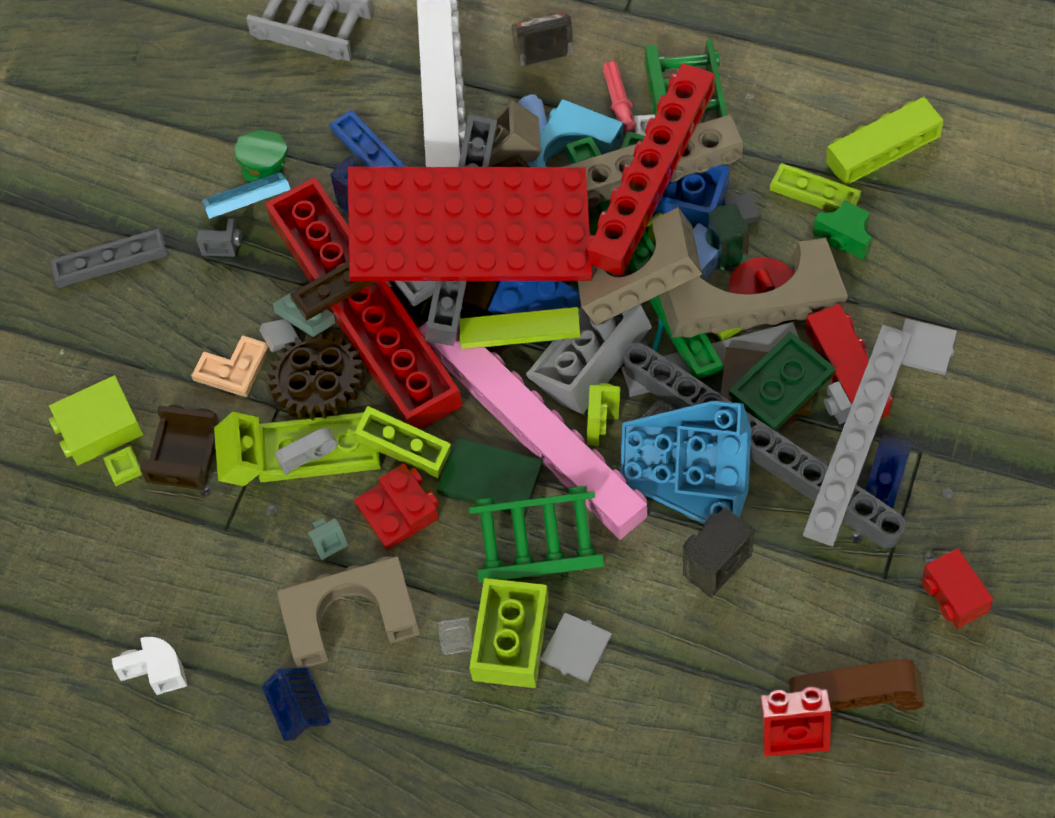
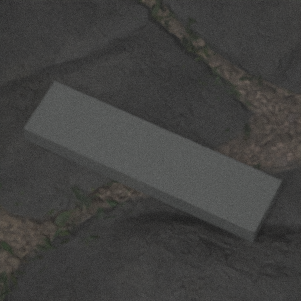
M158 228L50 260L55 284L57 288H61L168 256L162 231Z

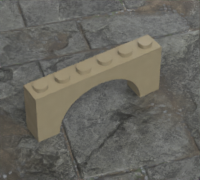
M827 239L799 241L792 256L794 275L785 284L769 292L752 295L735 294L716 288L698 276L660 294L659 297L672 337L684 336L689 338L700 333H721L727 329L734 328L748 329L755 325L767 323L775 325L782 321L794 319L802 321L806 320L807 315L838 304L843 308L848 295Z

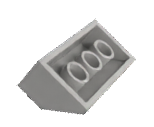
M641 304L598 325L580 307L581 338L553 340L526 373L527 377L561 406L583 414L589 405L590 385L608 383L624 363L626 348L633 343H640L652 328Z

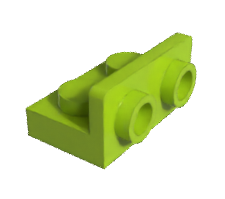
M608 383L590 385L587 445L599 446V436L606 435V419H619L620 387Z

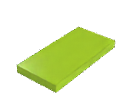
M364 412L327 416L326 419L317 417L314 420L308 418L259 424L263 472L259 474L260 482L381 469L380 452L357 442L354 432ZM329 428L338 442L336 448L329 454L315 461L311 460L285 475L277 461L275 452L319 429Z

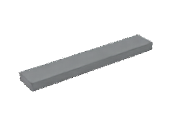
M793 322L711 343L723 363L722 370L712 375L723 373L726 347L769 352L790 331L798 337ZM679 352L663 356L691 375ZM624 366L621 367L630 397L650 392L646 387L630 378L625 373ZM660 375L657 376L656 379L666 380L668 379V377Z

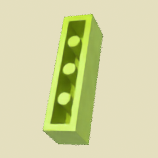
M925 96L916 101H909L893 113H886L877 121L867 126L862 125L848 136L833 140L827 146L826 163L841 183L848 185L941 137L944 120Z

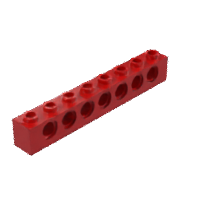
M682 63L678 72L671 75L668 83L669 90L666 96L662 95L657 104V114L655 118L649 119L643 141L639 140L633 153L634 159L631 164H626L622 173L620 187L613 189L610 197V206L607 211L601 213L596 234H591L588 238L585 251L588 252L591 266L623 276L715 91L714 73ZM613 236L620 237L618 239H610Z

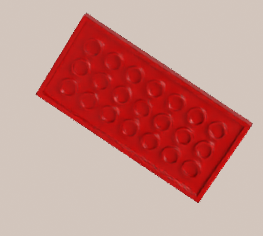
M348 167L350 281H591L592 266L589 262L588 252L585 251L586 243L590 237L586 167Z

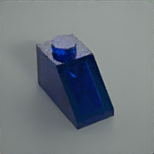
M883 435L877 448L865 491L893 509L914 443Z

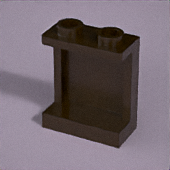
M179 405L158 406L157 413L160 421L149 460H142L140 467L146 483L205 491L216 449L214 427L220 423L217 414L204 408L190 410L184 409Z

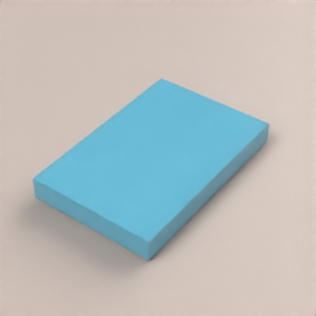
M278 172L205 198L202 203L210 219L291 189L282 172Z

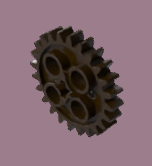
M307 333L306 341L302 342L296 337L295 346L292 347L289 344H285L287 352L276 353L279 361H271L270 363L273 370L267 373L270 379L268 386L274 401L278 402L280 409L286 408L290 416L297 411L299 419H302L306 413H309L311 420L315 419L317 413H321L323 419H326L327 411L331 410L337 415V407L341 405L344 408H348L346 400H356L355 391L362 390L360 381L365 380V376L363 373L364 365L359 351L354 350L351 342L346 344L342 336L335 341L333 333H330L326 339H323L322 333L317 334L316 339H312Z

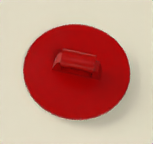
M759 257L749 259L741 263L733 271L729 281V292L746 295L769 292L789 281L794 272L784 263L772 258Z

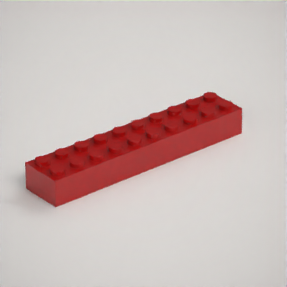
M316 177L265 203L271 224L310 282L349 261V226ZM377 281L328 309L334 314L335 321L348 341L353 344L354 350L359 351L363 364L402 422L422 430L462 407L459 388L427 341H424L425 338L386 281Z

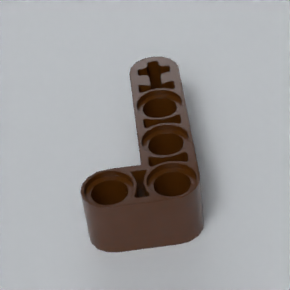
M907 659L794 676L789 680L790 693L803 692L808 687L827 690L831 712L892 703L896 709L903 711L916 710L924 706L921 672L913 661Z

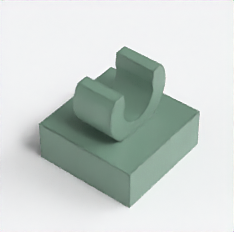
M322 517L312 523L315 529L310 531L308 535L321 560L349 546L335 518L326 523Z

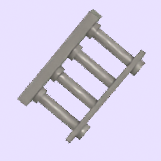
M270 0L261 18L248 15L246 18L251 36L257 39H266L316 52L336 60L351 61L352 53L347 39L357 18L362 17L371 20L374 14V6L372 0H296L297 3L287 23L283 24L272 21L282 0ZM310 4L322 7L311 31L297 27L307 6ZM333 11L347 13L336 37L322 34Z

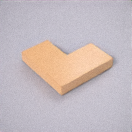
M242 335L231 359L203 351L192 374V379L205 385L247 397L270 349L266 342Z

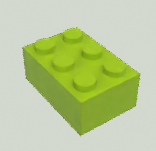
M484 578L469 667L473 681L536 688L549 604L547 585Z

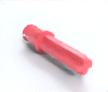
M615 61L605 62L603 64V72L612 100L611 112L616 116V120L623 122L624 134L627 131L632 132L636 128L631 111L633 104L627 99L618 64Z

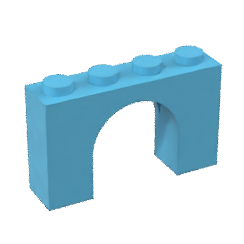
M562 99L557 109L553 108L551 110L548 124L544 130L540 129L541 152L538 158L533 162L530 161L528 165L530 167H546L550 158L559 151L564 150L566 144L592 137L601 154L615 151L624 139L623 122Z

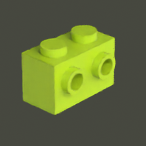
M238 412L230 413L214 427L218 481L245 486L263 472L259 417Z

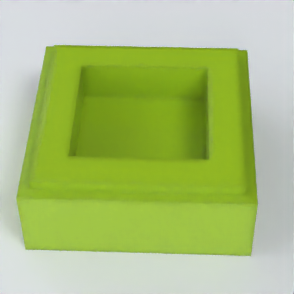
M131 446L103 458L115 486L142 475L139 462Z

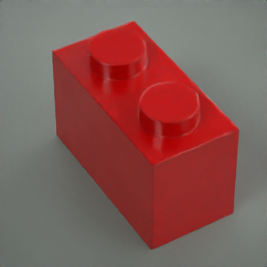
M958 548L925 565L922 576L923 587L930 596H935L940 603L939 609L941 614L948 622L952 621L956 629L990 611L993 598Z

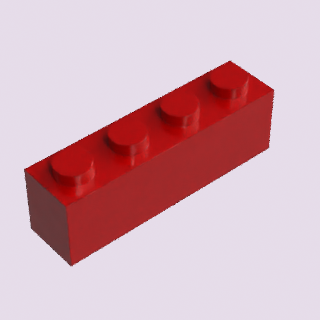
M838 304L807 315L805 331L815 351L836 368L835 374L830 378L832 384L839 381L850 403L853 404L869 359L866 355L867 348L864 340L861 337L857 338L854 332L852 317L849 313H844L841 305ZM891 393L881 419L889 415L890 405L893 403Z

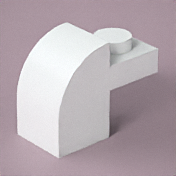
M156 637L140 638L142 650H128L121 653L119 657L112 658L114 671L121 681L148 673L150 685L156 695L187 686L184 668L171 645Z

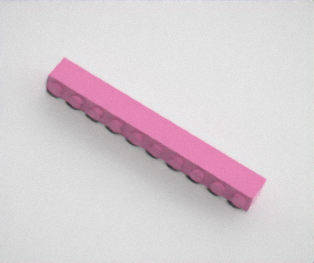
M427 322L419 328L424 338ZM459 323L454 346L427 341L442 365L536 458L543 460L544 466L567 488L587 486L588 491L594 490L595 498L586 499V506L619 540L647 518V500L644 495L637 489L633 491L626 484V479L618 470L614 469L612 471L605 464L606 461L596 449L591 450L586 446L581 434L575 429L570 430L556 410L550 411L544 405V400L535 390L530 391L524 385L523 379L517 372H510L496 352L490 353L485 347L461 349Z

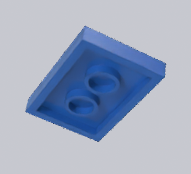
M500 281L487 311L495 315L572 307H578L579 310L581 307L579 290L561 281Z

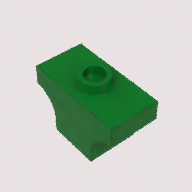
M844 200L836 211L830 213L820 211L814 219L813 235L820 239L826 238L833 248L844 250L864 260L870 251L872 238L866 232L870 212Z

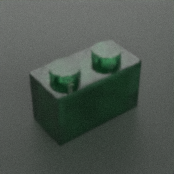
M736 203L728 206H719L713 211L708 212V244L718 250V267L720 271L740 265L748 260L749 229Z

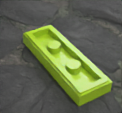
M780 163L770 184V190L830 212L836 211L844 200L856 206L861 197V190L784 163Z

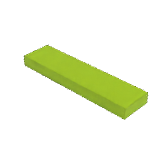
M578 307L459 319L461 349L581 338Z

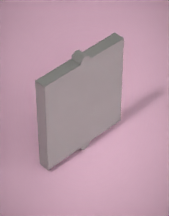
M905 319L902 331L910 333L912 336L901 365L946 375L950 357L954 356L955 351L952 348L957 331Z
M564 613L541 658V662L560 670L562 675L569 674L588 683L612 637V633L592 625L591 620L583 621Z

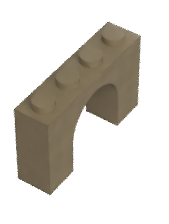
M679 207L652 220L656 247L651 259L640 270L628 276L616 277L614 273L592 266L591 281H578L581 307L596 325L702 275L692 225Z
M398 556L393 558L382 557L374 563L365 566H350L344 572L334 575L322 574L313 581L302 584L291 583L286 585L284 589L277 591L293 659L298 670L329 661L321 632V620L326 609L334 601L345 596H363L378 606L389 643L420 635Z

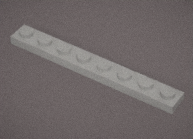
M882 325L805 527L804 537L834 546L912 334Z

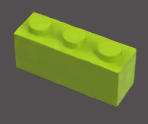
M367 406L354 432L357 442L436 478H439L451 453L450 443Z

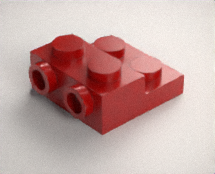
M405 463L378 479L379 485L354 499L356 507L386 551L439 519L436 509L439 506V502L431 490L426 493L420 486L423 483L420 474L414 467L409 470Z
M808 687L803 692L786 693L781 690H775L770 695L761 696L764 757L830 751L831 709L827 690Z

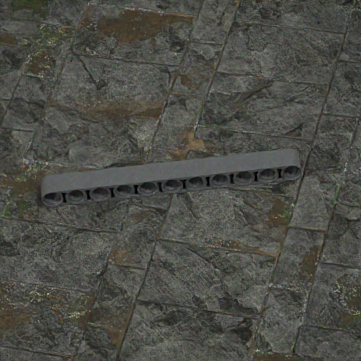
M633 343L624 352L625 373L675 409L709 401L731 402L645 344ZM635 359H640L644 361L641 364L632 363V361ZM664 375L667 376L668 379L658 380L656 379V377ZM687 391L692 393L693 395L689 397H684L680 395V393ZM746 412L751 427L750 459L815 502L829 466ZM764 441L768 445L764 447H759L755 445L754 442ZM786 457L793 462L784 464L779 459ZM813 474L818 477V480L810 481L804 476ZM856 485L843 522L883 548L896 547L902 539L905 528L903 516ZM860 508L866 509L870 512V515H860L856 510ZM891 526L896 532L887 533L882 527Z

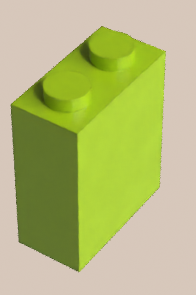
M115 375L49 405L53 417L48 418L55 434L61 433L64 440L59 442L66 458L72 456L77 466L143 436Z

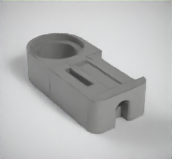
M322 428L275 452V455L284 474L288 475L289 471L311 460L315 461L329 454L336 448L338 442L329 428Z

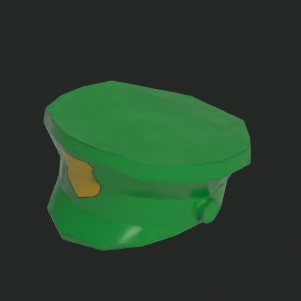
M260 129L239 137L235 144L234 155L236 162L241 165L243 177L249 183L278 173L286 165L284 160L288 153V147L279 133Z

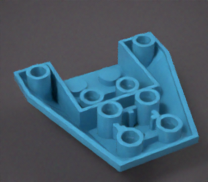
M709 401L622 423L620 473L626 479V484L631 489H637L643 495L704 524L737 527L749 489L751 427L743 403Z

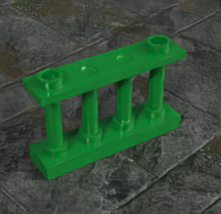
M706 39L705 54L664 58L663 55H658L657 45L645 46L644 65L655 116L660 97L662 95L666 96L669 90L668 78H663L662 72H665V69L680 68L682 63L690 66L706 65L707 71L715 74L713 99H710L705 111L715 110L717 118L728 115L718 71L720 55L718 50H714L712 39Z
M587 486L568 488L569 494L500 503H494V497L475 500L476 506H470L469 511L470 514L480 513L486 561L483 562L484 567L477 569L479 583L484 582V578L505 580L604 567L602 552H595L590 538L586 499L595 498L594 490L588 491ZM573 501L579 550H576V556L564 557V552L560 550L555 503ZM542 505L548 553L545 554V560L533 561V556L529 555L523 507ZM511 509L517 557L514 558V564L502 565V560H498L492 511Z

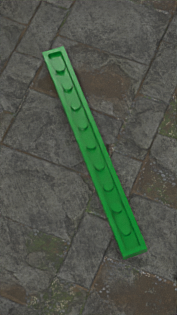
M592 137L565 145L564 152L571 164L602 155ZM610 200L601 202L596 206L600 215L603 211L608 210ZM646 230L629 262L633 273L646 265L655 251V246ZM659 295L649 300L693 377L700 379L722 370L723 363L705 333L689 338L684 336L673 338Z

